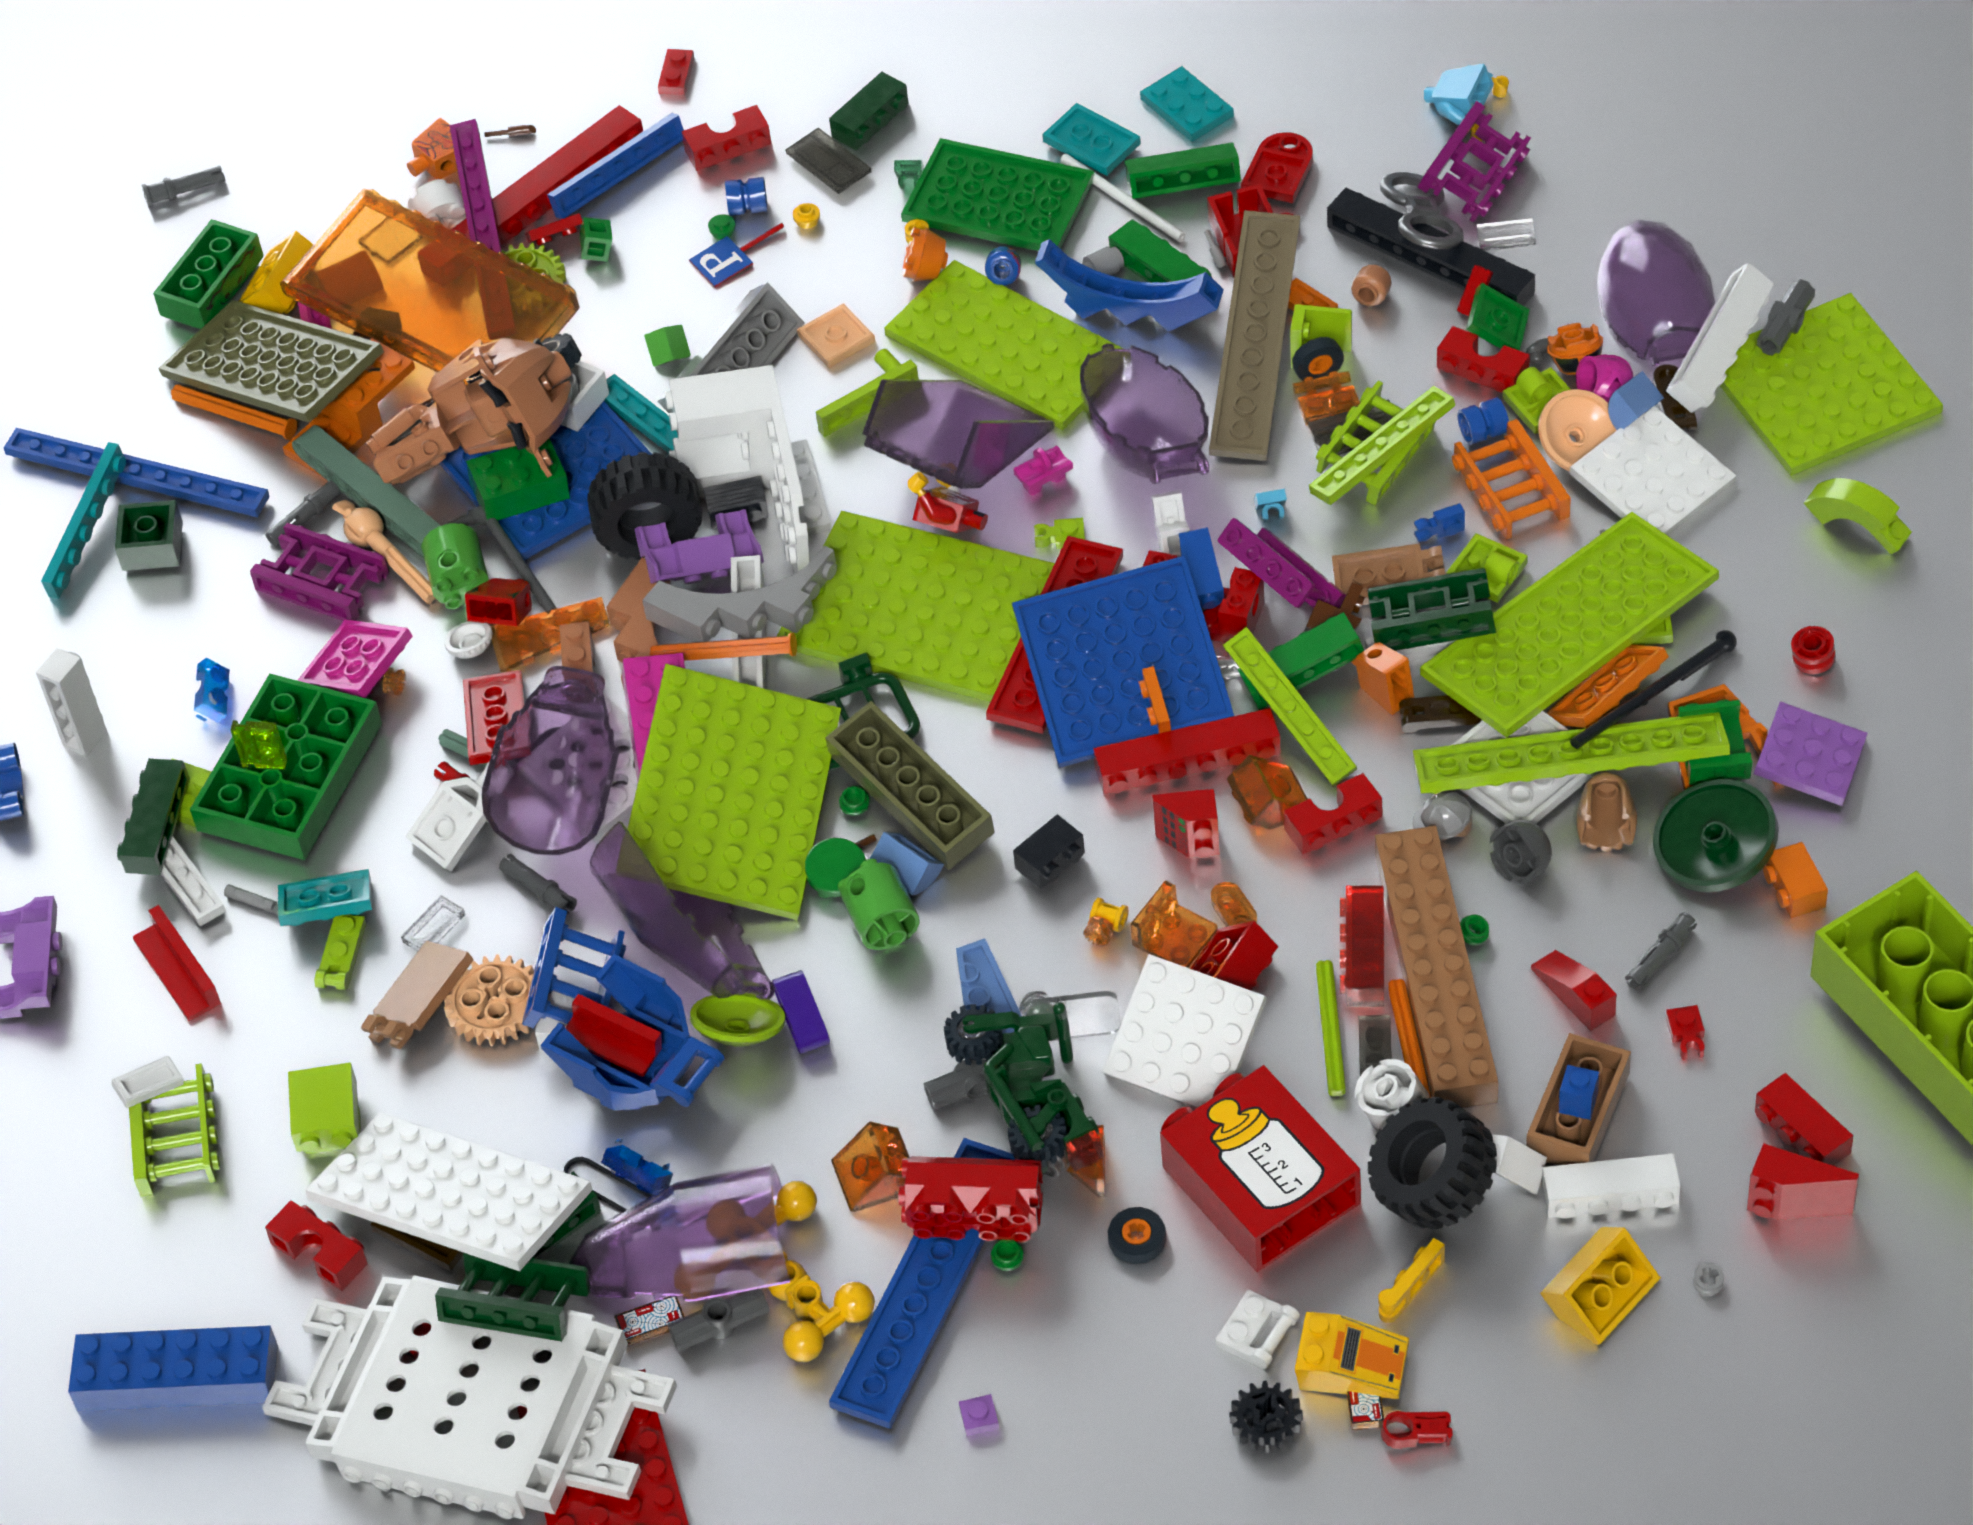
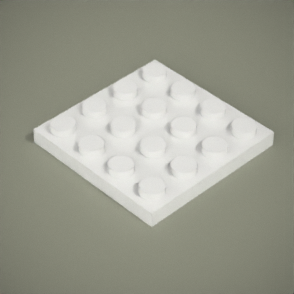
M1655 406L1625 429L1619 428L1574 463L1569 471L1570 475L1621 519L1633 512L1667 536L1735 483L1736 475Z
M1542 711L1507 738L1568 731L1569 729ZM1482 720L1452 745L1505 739L1506 737ZM1599 771L1593 774L1581 773L1566 775L1562 778L1549 777L1535 779L1530 782L1518 781L1504 783L1499 786L1486 785L1473 787L1468 790H1460L1505 824L1516 820L1529 821L1536 824Z
M1148 954L1102 1073L1198 1108L1213 1098L1215 1089L1225 1078L1239 1073L1267 997Z

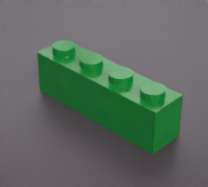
M1233 142L1125 160L1127 185L1132 199L1241 181L1239 156Z
M1133 219L1108 237L1109 247L1115 246L1120 250L1124 259V266L1146 282L1179 281L1204 272L1212 277L1207 268L1199 266L1187 254L1179 252L1168 241L1159 238L1148 227L1139 224Z
M1343 612L1327 619L1324 623L1309 631L1302 632L1298 637L1289 642L1276 646L1272 651L1268 652V655L1295 689L1299 690L1355 660L1356 656L1364 651V648ZM1238 668L1237 670L1258 709L1261 710L1269 706L1240 668Z

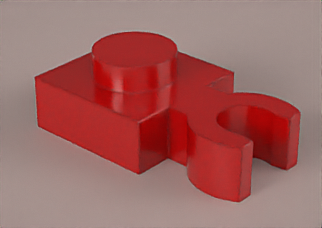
M1698 1005L1667 1009L1665 1017L1672 1043L1681 1042L1679 1052L1681 1059L1687 1060V1050L1690 1048L1696 1049L1699 1058H1703L1705 1045L1701 1038H1704L1705 1030Z

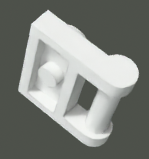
M1247 1289L1216 1337L1215 1345L1255 1366L1266 1369L1273 1359L1271 1355L1290 1325L1296 1324L1300 1313L1292 1306H1282ZM1271 1318L1277 1319L1278 1321L1262 1346L1256 1349L1253 1348Z

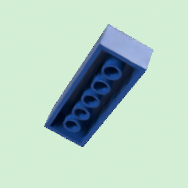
M271 1325L75 1334L68 1393L77 1412L265 1403L275 1382L278 1344Z

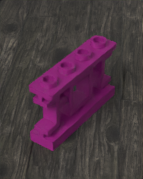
M1478 101L1469 110L1428 168L1417 187L1425 193L1432 188L1435 190L1433 194L1436 196L1440 194L1443 188L1455 194L1466 202L1461 212L1465 215L1467 212L1470 213L1472 216L1469 220L1473 223L1479 215L1485 217L1493 205L1489 201L1491 197L1495 199L1499 197L1506 186L1502 183L1503 180L1510 181L1518 169L1514 165L1516 161L1522 163L1531 150L1526 147L1531 140V137L1528 135L1523 140L1519 137L1521 134L1516 131L1512 138L1508 139L1488 126L1493 115L1490 113L1487 116L1483 114L1485 106ZM1474 125H1479L1474 135L1484 140L1485 143H1482L1473 136L1470 138L1467 144L1464 143V139L1467 137V135L1474 127ZM1513 147L1516 149L1515 153L1505 167L1502 168L1500 164L1505 157L1496 152L1494 148L1508 155ZM1468 152L1492 166L1486 175L1463 161ZM1450 159L1453 160L1454 163L1450 171L1461 178L1457 179L1447 172L1442 180H1440L1438 176ZM1487 183L1490 184V189L1480 203L1477 204L1475 200L1480 193L1471 188L1469 184L1481 191Z
M286 523L283 527L285 534H280L278 537L280 547L284 551L274 563L262 559L260 564L255 563L250 570L255 590L341 621L345 619L357 621L360 617L358 608L362 609L365 605L362 594L358 591L366 580L380 584L382 578L385 579L388 576L389 572L385 558L378 552H370L352 543H344L333 539L327 534L321 535L303 526ZM301 549L308 551L304 558L297 557ZM318 562L333 567L325 580L309 575ZM290 566L296 568L292 576L285 574ZM350 567L357 569L353 576L347 574ZM339 584L345 586L341 593L334 591Z

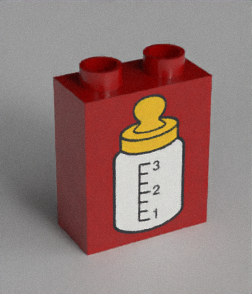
M1265 1065L1246 1077L1241 1073L1228 1076L1217 1086L1212 1099L1195 1110H1192L1190 1107L1177 1109L1164 1121L1161 1127L1160 1141L1164 1170L1257 1273L1361 1204V1175L1358 1165Z

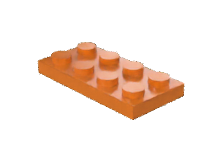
M1631 644L1583 680L1552 707L1547 714L1563 726L1588 728L1607 711L1617 707L1620 704V700L1628 693L1636 690L1640 686V682L1648 675L1659 670L1660 665L1669 658L1665 648Z

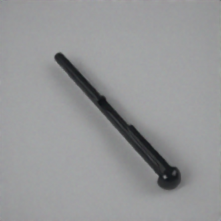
M1728 630L1718 632L1715 642L1571 738V745L1575 749L1582 747L1640 706L1647 705L1649 700L1677 681H1684L1723 653L1732 652L1737 645L1736 636Z

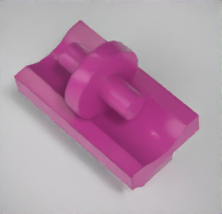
M1058 446L1047 451L1039 447L1033 451L1034 458L1013 468V471L1026 491L1034 496L1041 492L1043 484L1049 481L1058 483L1066 479V472L1073 469V463L1064 456Z

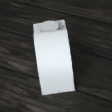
M1180 490L1151 495L1155 518L1154 525L1160 551L1181 557L1179 533L1190 531L1185 519L1182 493Z

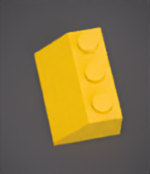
M294 231L267 251L238 302L279 314H288L296 304L294 300L296 294L307 285V281H305L307 275H310L319 263L316 260L321 250L298 231Z
M1601 1227L1540 1294L1558 1319L1594 1344L1600 1345L1661 1277L1625 1227Z

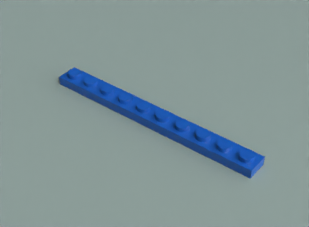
M17 427L3 447L5 454L8 456L92 476L104 451L103 448ZM123 454L126 458L125 469L116 480L117 483L257 518L270 497L268 489L127 454Z

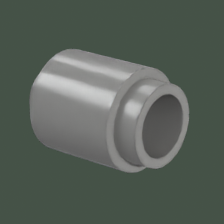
M1105 247L1083 257L1082 264L1111 276L1119 272L1120 268L1124 266V259L1117 247Z

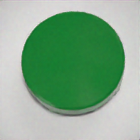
M844 838L822 840L814 845L807 854L805 860L807 881L821 898L841 897L838 883L860 868L861 863L866 860L865 855L860 847L850 840Z

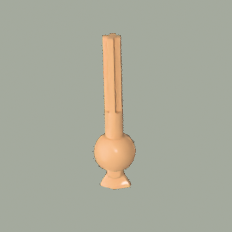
M342 500L333 505L332 509L342 514L345 519L343 524L344 534L352 544L359 547L370 546L375 552L381 554L385 558L386 563L427 604L437 600L433 596L430 582L382 534L384 530L383 520L376 511L367 507L356 509L355 504L347 500Z

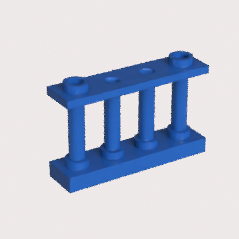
M555 907L545 922L522 1025L534 1028L540 1018L545 1019L546 1017L566 1024L569 1023L573 1017V1012L551 1005V1001H548L547 998L548 993L552 991L574 999L580 994L609 1007L611 994L601 984L598 993L558 980L557 975H554L553 972L554 967L560 965L596 978L602 967L563 954V950L559 949L560 942L567 940L606 954L605 965L613 954L624 957L626 945L623 944L624 931L619 930L609 943L568 928L569 925L565 923L567 911Z

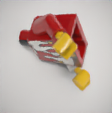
M943 465L935 476L937 482L945 487L940 486L924 490L923 488L929 481L920 471L908 480V488L918 494L912 518L914 521L959 533L972 528L982 531L987 524L988 515L977 511L979 506L978 500L961 494L958 485L953 484L952 480L958 473L952 465L947 467Z

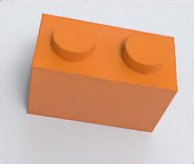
M1803 842L1774 850L1770 860L1763 867V873L1767 883L1773 884L1780 907L1786 908L1790 918L1826 908L1828 888Z

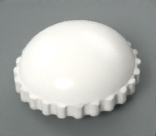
M466 621L450 630V633L445 637L444 647L449 654L457 658H474L482 654L490 645L493 635L492 628L488 623Z

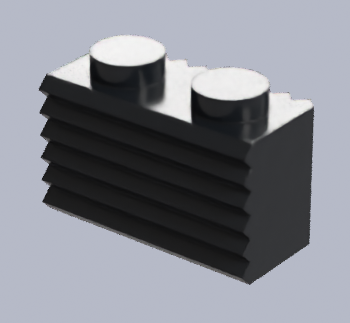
M760 476L703 488L713 529L717 528L715 515L719 513L746 509L749 522H756L769 516Z

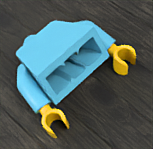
M1485 64L1467 65L1443 72L1436 86L1424 89V100L1426 103H1434L1441 117L1447 118L1459 126L1476 101L1482 105L1485 104L1491 89L1496 97H1505L1509 80L1506 76L1502 75L1496 78L1492 77L1493 74L1488 72ZM1475 124L1471 129L1470 138L1473 136L1482 142L1481 138L1474 135L1479 125Z

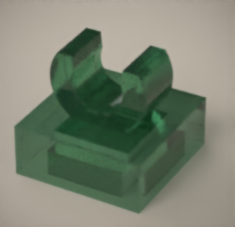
M894 160V172L899 177L898 184L900 188L904 189V182L907 178L914 179L915 187L919 180L918 177L921 176L924 170L922 160Z

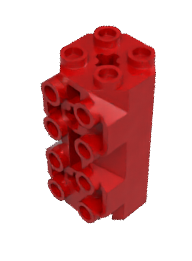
M911 1156L902 1160V1178H905L904 1186H899L898 1203L899 1206H902L901 1222L907 1223V1226L914 1229L913 1234L921 1239L947 1237L952 1240H961L965 1238L966 1231L973 1228L979 1231V1238L985 1241L1000 1239L1027 1242L1031 1239V1234L1038 1231V1226L1041 1224L1043 1193H1041L1043 1170L1041 1161Z

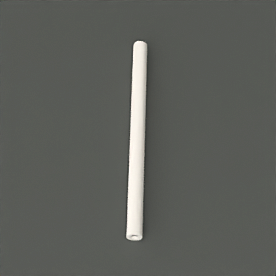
M1067 153L1063 154L1060 162L1064 165L1091 170ZM1094 172L1093 185L1180 243L1184 240L1186 234L1137 200L1132 199L1131 196Z

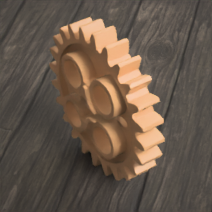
M496 954L493 962H489L488 958L483 956V964L478 965L473 960L471 963L472 969H467L446 996L444 999V1011L450 1027H455L458 1036L464 1033L467 1042L475 1037L477 1045H481L485 1039L489 1040L490 1046L494 1045L496 1039H500L503 1045H505L508 1036L511 1035L513 1039L518 1040V1031L521 1030L524 1033H529L528 1026L522 1025V1020L534 970L532 965L525 967L522 959L514 964L510 955L504 962L500 960L499 954Z

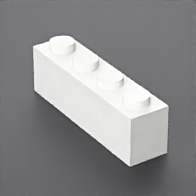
M56 647L35 673L62 745L87 756L108 731L103 715L98 707L97 698L93 693L90 679L85 671L82 658L73 651L67 652Z
M1674 1153L1543 1167L1542 1187L1548 1218H1570L1573 1215L1590 1213L1600 1215L1609 1211H1635L1646 1207L1666 1208L1679 1204L1680 1182Z

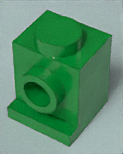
M583 217L580 230V258L608 262L613 240L611 221Z

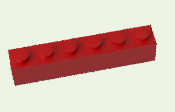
M1271 708L1093 748L1095 768L1104 795L1119 793L1140 786H1150L1154 783L1170 779H1180L1184 776L1201 772H1210L1214 769L1231 765L1237 766L1244 762L1267 759L1281 754L1280 734Z

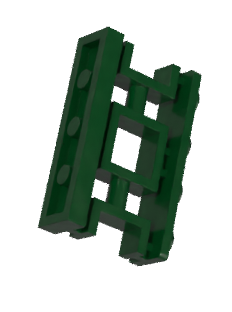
M1485 568L1378 586L1367 590L1372 618L1386 616L1385 619L1371 621L1374 643L1380 642L1394 651L1496 633L1491 600L1476 602V599L1490 597ZM1443 605L1446 606V608L1436 609V610H1430V611H1425V612H1419V613H1417V611H1416V610L1426 609V608H1431V607H1437V606H1443Z

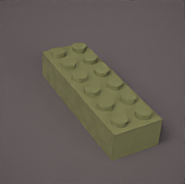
M872 701L825 737L828 751L832 755L831 757L936 859L944 863L948 870L952 869L995 833L991 814Z

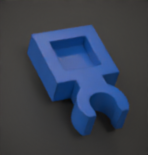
M1461 503L1434 511L1433 518H1420L1414 521L1417 531H1414V535L1418 542L1427 541L1433 535L1440 539L1464 531L1465 510Z

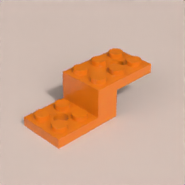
M371 338V341L381 344L384 353L283 447L284 454L320 475L305 463L292 447V442L313 425L319 426L354 454L371 438V435L383 426L377 403L415 369L413 360ZM373 368H380L379 371L369 372Z

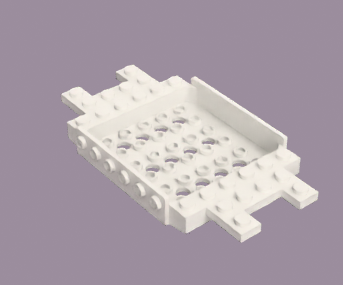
M414 1275L411 1280L383 1277L368 1310L314 1298L302 1323V1327L305 1332L328 1337L305 1387L275 1380L262 1407L265 1415L313 1426L305 1442L311 1457L335 1462L342 1477L350 1482H368L383 1490L393 1488L401 1490L412 1497H420L422 1495L434 1498L442 1504H450L452 1502L464 1505L469 1510L476 1512L481 1510L490 1511L505 1519H511L512 1517L524 1519L526 1514L525 1508L555 1514L567 1486L630 1500L641 1473L639 1464L613 1459L634 1407L666 1414L677 1384L673 1378L619 1367L628 1345L623 1330L596 1322L594 1315L564 1309L567 1334L562 1342L440 1322L437 1316L436 1292L440 1287L457 1290L460 1285ZM472 1290L473 1293L489 1294V1292L483 1290ZM505 1295L502 1296V1297H504V1298H510V1299L519 1300V1298H514V1297L505 1296ZM422 1323H429L431 1325L430 1332L424 1336H416L413 1333L415 1327ZM482 1336L491 1338V1344L486 1349L478 1350L473 1347L476 1339ZM410 1350L419 1353L415 1362L411 1364L401 1362V1357L404 1353ZM542 1350L552 1352V1357L548 1362L540 1364L534 1361V1357L538 1352ZM469 1364L479 1366V1371L475 1376L470 1378L461 1376L462 1369ZM397 1378H402L406 1381L405 1387L398 1392L388 1390V1385L391 1381ZM530 1378H537L540 1381L537 1389L531 1392L522 1390L521 1387L524 1381ZM457 1392L466 1394V1400L461 1405L452 1406L448 1403L451 1395ZM384 1406H389L393 1409V1413L388 1419L378 1420L375 1418V1413L378 1409ZM517 1406L527 1408V1414L522 1419L513 1420L509 1418L510 1411ZM444 1420L454 1423L452 1430L447 1434L435 1432L436 1426ZM506 1434L515 1437L514 1443L508 1448L502 1449L496 1446L497 1440Z

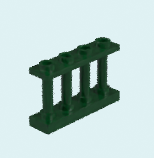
M463 1252L466 1277L457 1290L440 1287L435 1294L438 1321L562 1342L567 1334L564 1306L571 1295L588 1296L590 1292L588 1269L584 1266L531 1258L520 1271ZM479 1280L496 1282L488 1295L472 1292ZM509 1285L526 1287L519 1300L502 1297ZM540 1290L557 1292L550 1305L533 1302Z

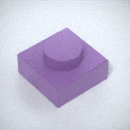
M991 1394L959 1401L966 1437L999 1429Z

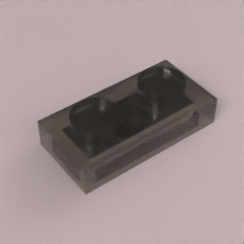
M1390 1015L1358 1016L1360 1076L1371 1065L1375 1068L1381 1065L1379 1061L1392 1059Z

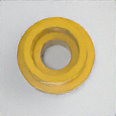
M803 203L793 210V220L799 227L808 229L818 223L820 210L816 205Z

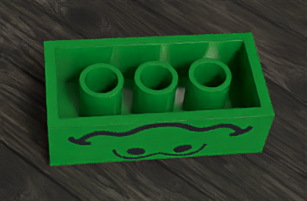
M211 219L153 292L159 315L202 329L225 308L263 259L264 254L258 234Z

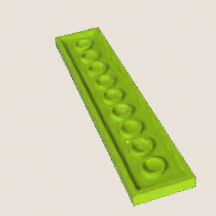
M1716 712L1615 724L1578 749L1571 745L1570 740L1586 728L1413 750V761L1421 794H1437L1454 789L1468 790L1478 786H1499L1510 782H1530L1541 778H1562L1573 774H1593L1604 770H1624L1628 767L1655 766L1659 763L1686 762L1691 759L1730 755V744L1720 714Z

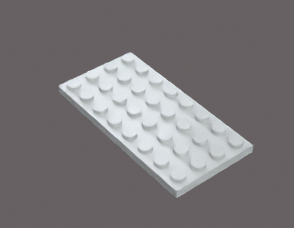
M380 1112L305 1191L307 1199L520 1271L590 1194L592 1187L590 1180Z

